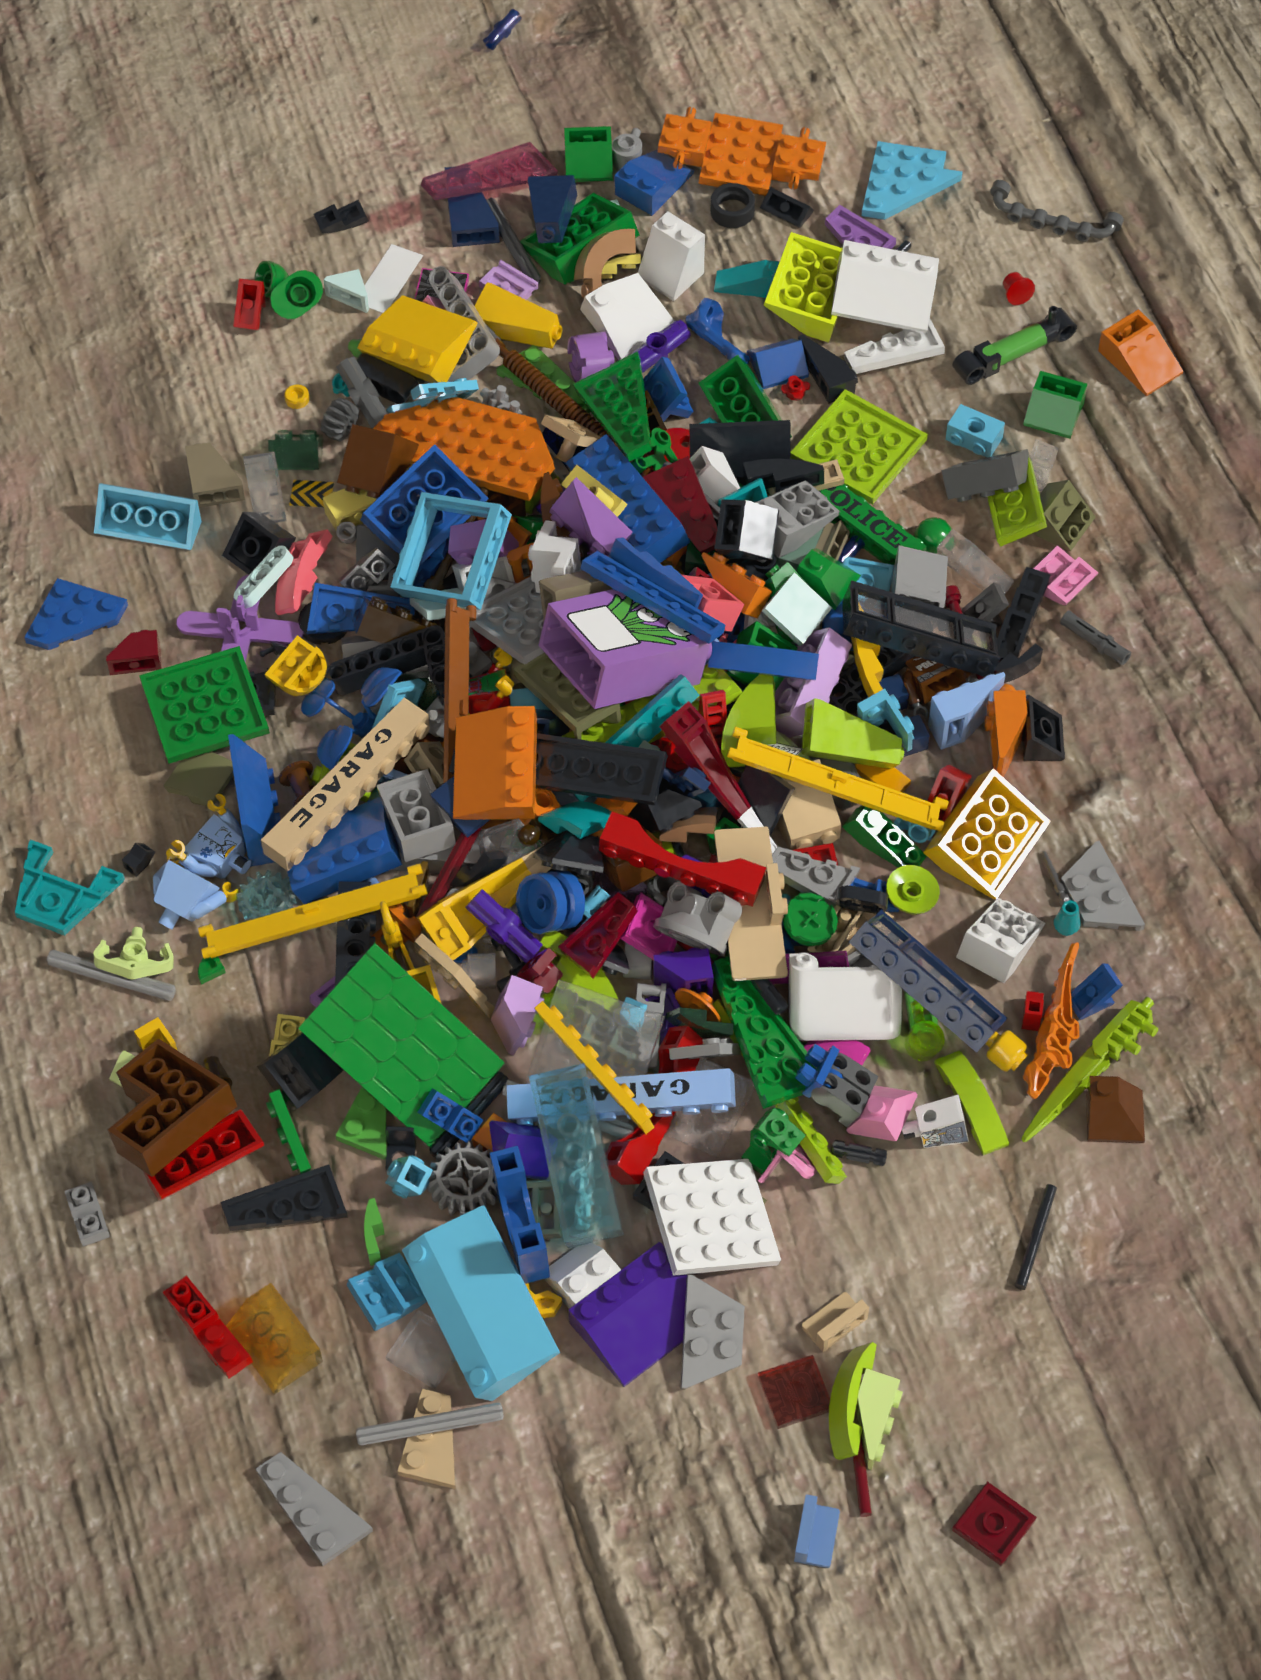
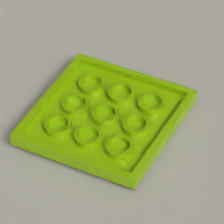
M845 389L791 451V459L816 464L837 459L844 477V484L857 496L863 497L868 503L873 505L927 441L928 434Z

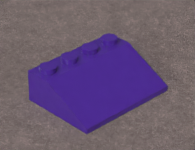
M660 1241L569 1309V1323L623 1387L683 1343L687 1275L673 1276L665 1247Z

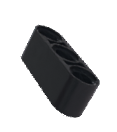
M361 353L356 358L379 396L396 404L406 403L412 396L411 390L418 385L417 380L412 375L366 353Z

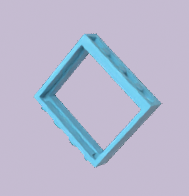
M422 492L418 505L415 507V514L408 528L407 538L400 552V559L393 574L390 587L403 597L446 604L447 599L454 598L457 599V606L466 608L468 605H474L477 610H481L512 514L501 504ZM437 510L487 518L462 594L413 586Z

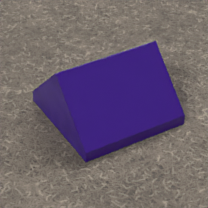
M493 1120L489 1122L493 1152L518 1146L526 1178L542 1180L548 1178L558 1143L556 1137L540 1126L519 1125Z

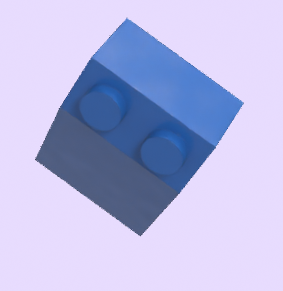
M654 150L628 161L614 175L615 195L653 216L694 174V170L684 164L681 169H678L679 162L676 169L673 167V158L666 154L658 153V150Z

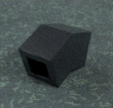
M134 843L131 851L122 859L124 868L137 877L149 865L155 851L144 843Z

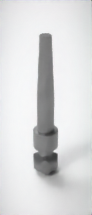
M1042 851L1041 854L1054 884V891L1059 896L1060 904L1063 905L1066 901L1070 900L1069 895L1066 894L1065 886L1060 882L1046 851Z

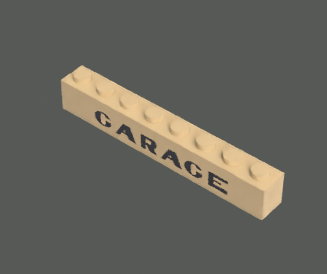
M403 698L261 839L264 854L287 871L294 865H298L303 860L305 854L321 842L325 833L330 828H335L339 824L341 817L348 810H353L357 806L359 799L366 792H371L376 786L377 781L384 774H389L395 763L401 757L407 756L412 746L419 739L421 740L426 737L430 730L428 713L406 698Z

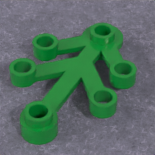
M654 428L650 432L651 448L654 450V454L645 458L634 459L631 461V464L639 473H642L651 466H653L654 472L660 469L666 462L664 455L670 463L680 459L676 457L670 447L671 440L669 434L665 430Z

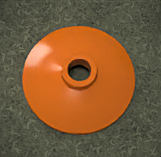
M679 988L675 992V998L681 1008L697 1022L714 1029L721 1025V1018L712 1005L714 1001L705 992L698 994L685 988Z

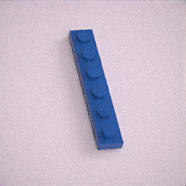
M596 551L582 560L581 570L609 585L612 589L628 596L636 603H640L652 610L655 614L671 621L679 628H683L695 635L698 639L709 644L724 633L726 625L601 552Z

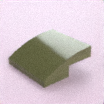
M213 752L183 759L163 786L169 793L188 796L194 804L207 806L209 800L215 804L218 800L215 795L222 794L234 776L232 761Z

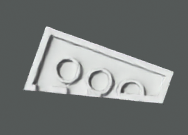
M929 318L926 333L903 329V331L894 335L890 332L883 335L882 339L878 342L869 341L844 352V360L849 368L858 374L941 355L945 352V346Z

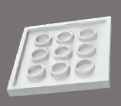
M749 1159L646 1167L643 1174L673 1276L777 1266L780 1263L781 1257Z

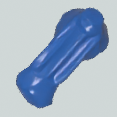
M703 298L696 310L686 316L685 322L687 327L700 338L716 347L721 354L727 357L728 361L739 355L748 364L750 357L722 337L724 313L721 305L710 298Z

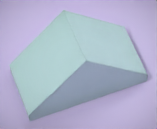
M359 269L324 278L326 296L365 313L369 311L367 292Z

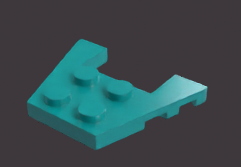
M30 839L27 860L24 863L23 881L20 883L15 908L16 918L65 936L125 880L123 873L101 866L89 888L43 872L54 853L53 849L50 846Z

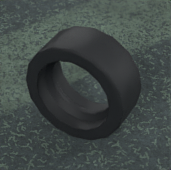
M727 183L713 191L710 214L717 224L726 228H739L752 220L755 196L749 188L738 183ZM727 200H737L744 203L746 207L739 211H727L722 209L719 204Z

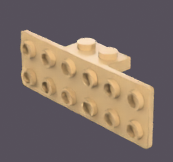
M768 827L715 830L717 862H727L742 858L766 867L765 879L754 906H742V914L734 924L727 941L732 980L785 978L788 971L781 924L783 915L788 914L787 899L782 898L781 890L784 889V875L778 872V864L773 863Z

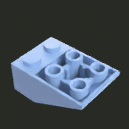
M1004 672L996 675L990 674L979 681L964 683L958 688L950 691H941L932 696L928 727L941 750L965 742L985 721L987 702L992 701L993 691H999L1004 685Z

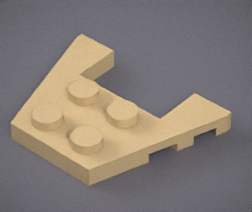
M421 934L414 941L415 953L424 960L426 965L430 964L431 970L434 973L438 971L444 977L443 980L452 989L456 990L459 987L464 991L471 1002L490 1018L495 1007L487 1001V997L475 987L476 984L457 963L424 934Z

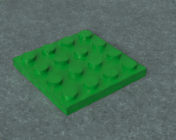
M240 646L139 675L168 764L230 746L228 739L230 734H234L242 741L270 734Z

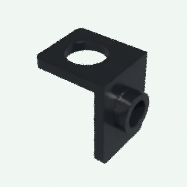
M387 1126L385 1128L387 1139L386 1172L393 1162L392 1158L396 1153L403 1152L408 1156H415L416 1139L413 1127Z

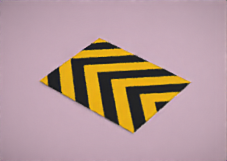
M293 480L289 506L324 508L323 497L333 492L334 482Z

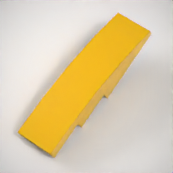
M851 637L856 666L869 698L883 690L879 682L882 680L884 669L877 659L881 646Z

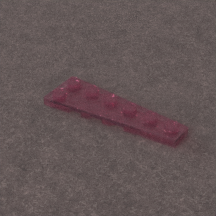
M527 142L422 178L421 186L434 200L528 184L529 176H557L558 170L531 142Z

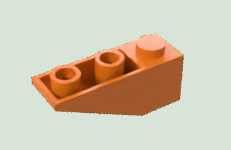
M703 552L701 556L713 579L744 604L741 611L743 614L758 619L772 593L770 589L764 586L766 582L755 575L748 577L745 575L747 570L733 563L730 566L727 564L728 558L717 552H714L713 556Z

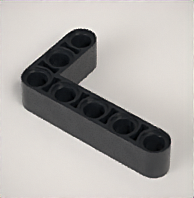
M918 619L909 624V626L933 633L932 625L927 620ZM881 646L877 659L880 663H885L882 666L884 669L882 679L893 676L905 667L906 661L916 656L896 652V650ZM856 663L839 674V681L833 687L829 696V704L848 713L857 710V704L863 701L861 698L866 695L862 681H854L856 678H860ZM837 692L844 693L840 697L833 696Z
M437 625L421 629L335 661L327 667L325 676L328 680L334 682V691L337 694L346 695L362 689L368 676L378 668L398 669L403 674L428 665L430 678L441 697L444 698L445 632Z

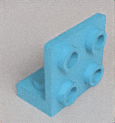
M883 689L857 704L858 718L877 727L884 722V719H887L896 735L902 738V744L907 752L912 750V740L914 739L912 730H914V726L909 717H903L898 710L900 709V704L893 694L889 696L886 689Z

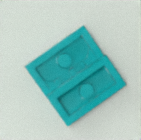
M573 801L540 815L538 821L557 834L568 830L581 839L604 829L612 811L594 803Z

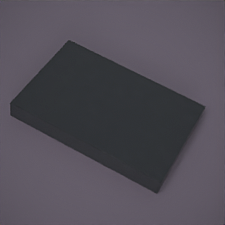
M747 765L738 781V785L762 825L768 827L769 835L771 836L795 788L777 775ZM725 808L718 823L725 817L740 828H743Z

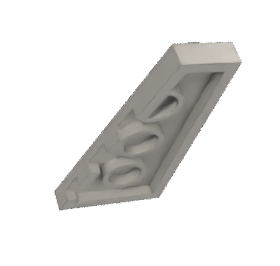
M279 1452L256 1468L259 1477L322 1566L373 1532V1528L282 1452Z

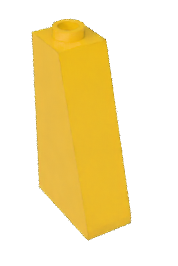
M486 283L475 304V308L484 323L503 340L553 349L556 341L561 338L562 326L559 324L557 314L492 283Z

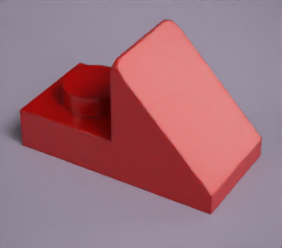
M239 278L233 327L259 331L262 307L266 308L264 282Z

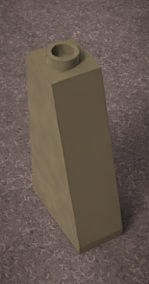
M585 571L542 579L539 581L543 620H545L548 603L612 590V588L604 582L593 578Z

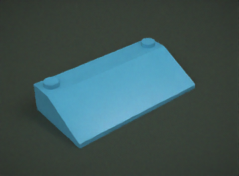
M482 1205L422 1234L402 1249L475 1398L489 1401L495 1400L560 1353L485 1206Z

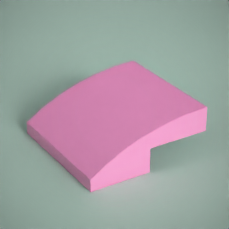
M1059 546L1055 547L1033 568L1050 574L1051 577L1044 596L1064 606L1098 574L1083 559L1078 557L1074 560Z

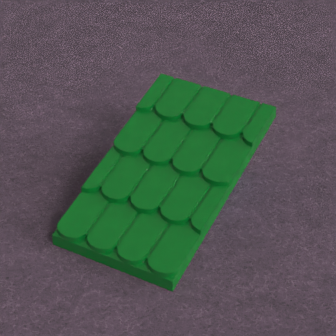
M376 943L373 944L298 1028L406 1127H413L415 1135L428 1147H431L445 1131L444 1128L418 1113L432 1088L466 1108L505 1064L498 1055Z

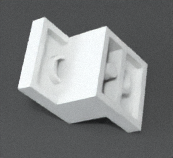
M545 521L541 530L537 531L536 540L533 545H530L528 552L529 560L533 564L531 580L535 582L536 593H540L539 581L542 579L582 571L580 569L581 561L578 538L557 537L555 521Z

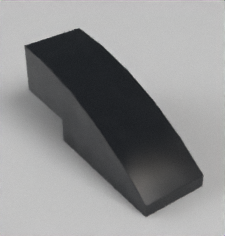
M761 459L743 462V477L746 485L761 478L765 489L773 487L776 494L805 480L812 486L824 484V467L820 464L795 459Z

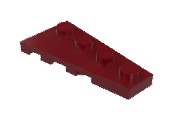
M689 456L643 476L644 480L683 525L688 538L701 555L703 552L709 553L715 550L718 525Z

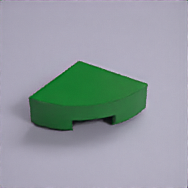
M218 956L203 958L197 971L201 985L226 973Z

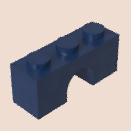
M896 674L883 678L879 683L882 689H886L889 696L893 694L900 704V709L898 710L907 709L909 693L900 675ZM920 715L909 717L914 726V730H912L914 739L912 740V750L908 752L902 744L904 757L928 749L930 735ZM884 719L881 728L896 735L887 719Z

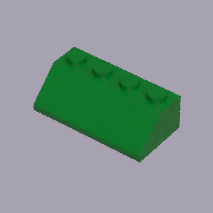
M739 355L733 357L698 383L722 423L782 420L750 367Z

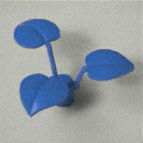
M378 668L368 676L361 689V694L364 695L361 703L367 713L359 712L354 716L329 699V696L335 689V684L326 677L313 691L304 697L301 711L308 717L318 714L326 702L352 719L354 729L346 725H340L337 727V730H329L321 739L317 748V755L324 766L332 770L337 765L352 739V734L363 738L372 730L377 715L372 712L370 707L381 700L388 691V685H393L402 674L400 670Z

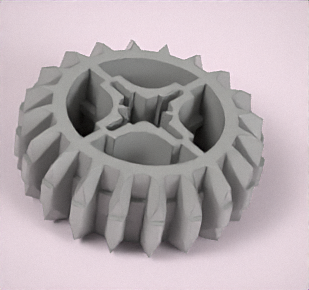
M468 1141L466 1148H461V1145L456 1143L455 1150L453 1151L446 1146L444 1149L445 1156L437 1153V1162H431L430 1168L433 1171L429 1177L428 1191L433 1193L432 1200L439 1202L441 1210L449 1207L448 1211L451 1216L457 1210L461 1216L466 1211H472L482 1205L487 1209L486 1203L494 1206L496 1203L495 1197H498L493 1178L490 1158L492 1151L490 1149L483 1152V1147L480 1144L473 1149ZM469 1164H474L478 1167H472ZM458 1165L454 1172L448 1173V1176L445 1177L450 1169ZM462 1172H465V1176L468 1178L469 1187L466 1186V1182L463 1180ZM487 1182L479 1192L474 1194L476 1188L483 1186V1183ZM454 1192H459L464 1196L456 1195Z

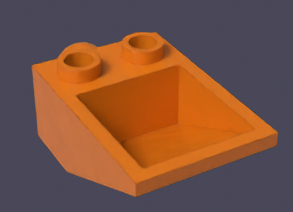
M1004 684L999 691H993L992 701L987 702V716H985V731H990L992 766L1003 778L1022 742L1027 716L1025 690H1015L1010 684Z

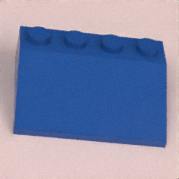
M434 444L363 512L360 520L380 540L400 554L407 538L408 528L415 514V507L418 505L422 492L486 502L489 498ZM437 510L419 566L450 537V526L463 524L472 515Z
M230 734L228 739L239 814L248 859L251 861L250 867L276 863L264 854L261 839L281 820L280 812H274V806H279L277 792L276 790L271 791L270 784H275L273 768L268 769L266 758L237 736Z
M378 797L356 806L351 811L348 810L341 817L339 824L333 829L330 828L323 836L321 842L317 846L312 847L298 865H294L287 871L292 892L303 904L337 892L339 881L362 882L403 865L381 798Z

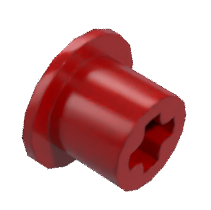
M1018 272L1008 274L1003 280L1006 298L1012 305L1026 303L1035 292L1033 281L1023 277Z

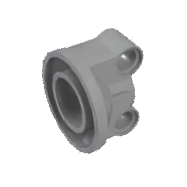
M680 881L675 882L668 890V899L662 915L656 918L653 927L659 932L686 945L700 949L708 948L711 954L725 956L728 949L726 943L732 928L742 914L741 904L721 892H715L709 898H705L696 889L686 886Z

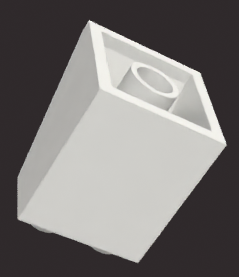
M667 211L652 225L638 270L639 275L647 285L675 301L704 274L705 234Z

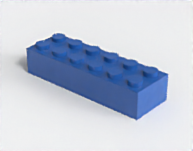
M607 434L565 462L570 472L578 465L628 504L618 518L632 531L628 542L639 552L647 551L661 563L690 543L680 521Z

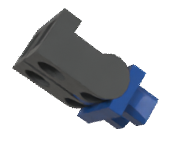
M814 1044L808 1050L804 1059L814 1065L815 1069L804 1063L798 1070L795 1079L806 1086L802 1093L808 1098L812 1096L818 1104L830 1108L840 1116L838 1121L848 1127L861 1115L879 1076L848 1056L839 1053L840 1050L835 1046L826 1051L817 1044Z

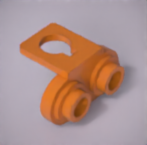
M401 903L389 906L388 909L393 922H398L403 943L408 940L414 943L422 931V925L415 917L407 918L403 914L405 909ZM381 928L371 937H375V943L389 955L388 945H384L381 942V937L383 936Z

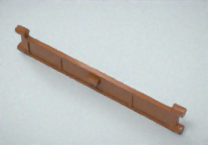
M454 598L447 599L445 613L443 784L454 776V774L448 771L455 749L456 718L468 715L469 621L476 620V606L468 605L466 610L457 607V599Z

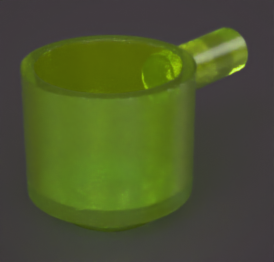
M912 1001L910 1004L915 1025L905 1037V1049L913 1059L928 1061L933 1059L943 1048L945 1043L944 1032L938 1024L932 1021H925L922 1005L917 1001Z

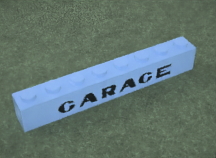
M730 1068L614 1078L619 1085L625 1083L635 1095L632 1100L637 1105L643 1103L651 1113H655L656 1117L672 1116L674 1111H683L685 1115L700 1114L701 1109H711L713 1113L727 1112L729 1107H736L734 1073ZM596 1079L507 1085L508 1119L519 1125L533 1126V1122L544 1121L545 1125L561 1124V1120L571 1119L573 1123H585L589 1121L588 1118L599 1117L600 1121L616 1120V1116L627 1115V1118L631 1119Z

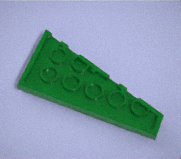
M638 351L573 384L576 393L629 462L642 457L645 453L652 450L641 358Z
M729 956L715 960L711 965L713 977L762 1108L765 1109L803 1095L802 1093L806 1086L795 1079V1076L804 1063L815 1069L814 1065L804 1059L807 1054L806 1049L780 1014H774L750 980H732Z

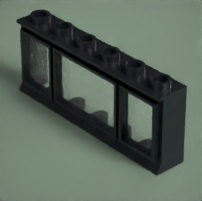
M852 580L842 600L844 635L983 677L993 674L1001 659L998 655L997 624Z

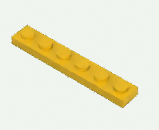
M544 1001L540 1002L534 1008L540 1018L645 1134L649 1133L654 1128V1125L650 1120L653 1115L643 1103L637 1105L632 1100L635 1096L625 1083L619 1085L614 1080L617 1076L607 1063L602 1066L596 1060L599 1055L589 1044L585 1047L579 1041L581 1035L571 1024L568 1027L563 1024L561 1020L564 1016L554 1005L549 1008Z

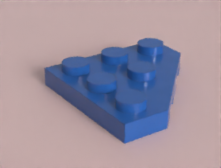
M57 578L24 637L27 644L51 650L59 647V643L69 639L75 641L93 634L94 630L104 626L110 628L118 625L128 606L127 599Z

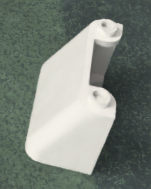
M808 953L789 954L788 1012L790 1029L798 1040L804 1041L894 1039L901 1033L902 988L876 965L874 967H818L817 959Z

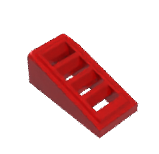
M724 690L703 693L699 696L698 712L707 721L708 726L715 724V726L709 728L718 747L722 745V735L727 720L726 692ZM717 702L716 706L708 707V704Z

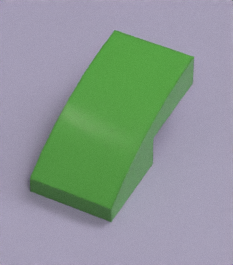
M375 1198L369 1199L364 1220L367 1254L370 1266H373L376 1262L381 1261L375 1237L385 1234Z

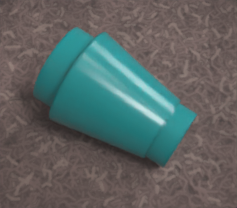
M1066 901L1054 918V927L1061 935L1070 936L1080 929L1079 906L1074 901Z

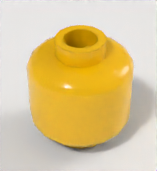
M1009 1030L1004 1031L1001 1035L995 1032L986 1043L989 1047L986 1053L987 1058L1004 1072L1010 1069L1015 1071L1028 1056L1025 1052L1027 1049L1026 1044Z

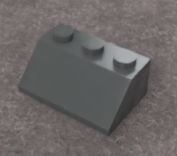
M1028 449L958 463L941 470L948 500L957 498V502L972 499L973 494L980 493V497L994 495L995 490L1003 489L1004 493L1018 490V485L1025 483L1027 478Z

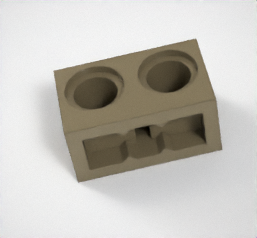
M417 742L404 759V762L412 774L428 769L436 789L443 785L444 747L440 742Z

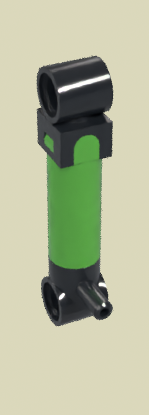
M1051 306L1045 319L992 344L987 340L976 345L973 352L967 350L960 353L954 359L952 366L966 384L972 385L983 377L986 379L998 373L1000 366L1055 340L1059 342L1068 340L1076 332L1077 325L1063 308Z

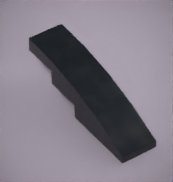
M1029 567L1025 568L1020 585L1016 589L997 638L998 655L1001 659L1005 658L1010 652L1019 658L1049 583L1050 574Z

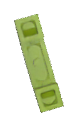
M959 1050L934 1060L945 1084L950 1085L954 1095H959L962 1110L972 1127L971 1133L983 1156L1009 1146L1008 1138L994 1104L976 1071L963 1053Z
M873 1342L855 1347L847 1355L839 1368L833 1384L829 1405V1433L833 1454L838 1460L858 1455L862 1426L853 1423L861 1375L865 1374L866 1368L873 1369L877 1346Z

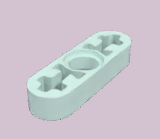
M277 546L272 549L236 589L234 599L237 601L238 596L242 595L245 608L255 605L292 564L293 556L285 546Z

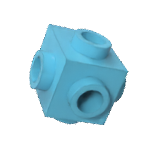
M416 1156L401 1157L397 1160L395 1159L390 1164L387 1170V1175L389 1176L385 1183L391 1186V1191L399 1197L418 1196L427 1188L429 1177L433 1170L424 1165V1161Z

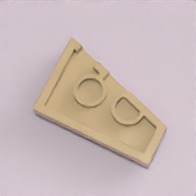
M422 1389L414 1418L452 1411L451 1395ZM453 1429L408 1437L398 1467V1475L456 1489Z

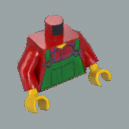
M500 647L494 653V658L498 662L493 663L486 674L469 678V714L511 706L510 694L512 693L514 682L507 676L506 669H503V666L511 664L512 656Z

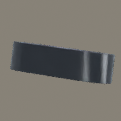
M846 885L837 889L836 904L846 909L877 914L881 909L884 912L887 911L888 895L881 891Z

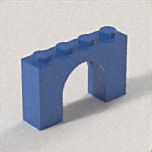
M514 1146L491 1152L490 1158L494 1183L518 1271L525 1284L549 1278L547 1248L540 1223L535 1222L519 1148Z

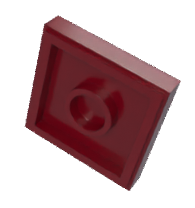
M987 1481L955 1523L952 1531L1002 1567L1035 1523L1037 1517Z

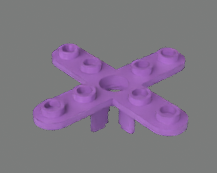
M245 575L238 580L236 589L249 575ZM242 595L238 596L237 601L233 598L231 611L225 608H217V614L186 611L177 618L178 630L183 634L223 638L221 651L240 646L245 663L250 641L261 643L275 641L283 645H289L297 635L303 638V631L297 622L258 618L257 611L260 600L252 607L245 608ZM238 621H244L246 627L240 630Z

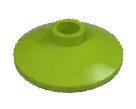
M905 865L895 869L890 874L886 883V892L891 903L897 909L908 914L926 913L936 905L939 899L940 889L936 878L928 870L916 865ZM907 892H912L915 896H911Z

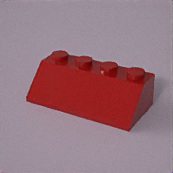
M240 1109L223 1118L153 1177L144 1172V1175L160 1202L261 1149L264 1146V1142Z

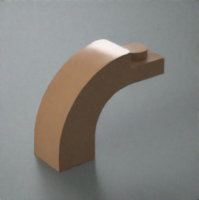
M635 229L605 232L593 238L584 247L577 260L574 280H583L581 287L583 299L586 295L602 286V269L608 259L614 255L636 253Z

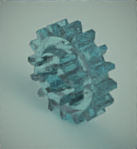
M267 870L266 876H262L259 871L256 872L257 878L255 879L248 876V885L240 884L241 893H237L238 908L240 912H243L245 920L250 918L253 920L291 909L297 903L289 878L287 877L282 880L280 872L275 876H271L270 870Z

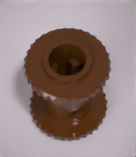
M309 761L293 762L286 766L279 775L280 784L288 787L291 786L297 797L293 807L315 787L310 778L313 772V765Z

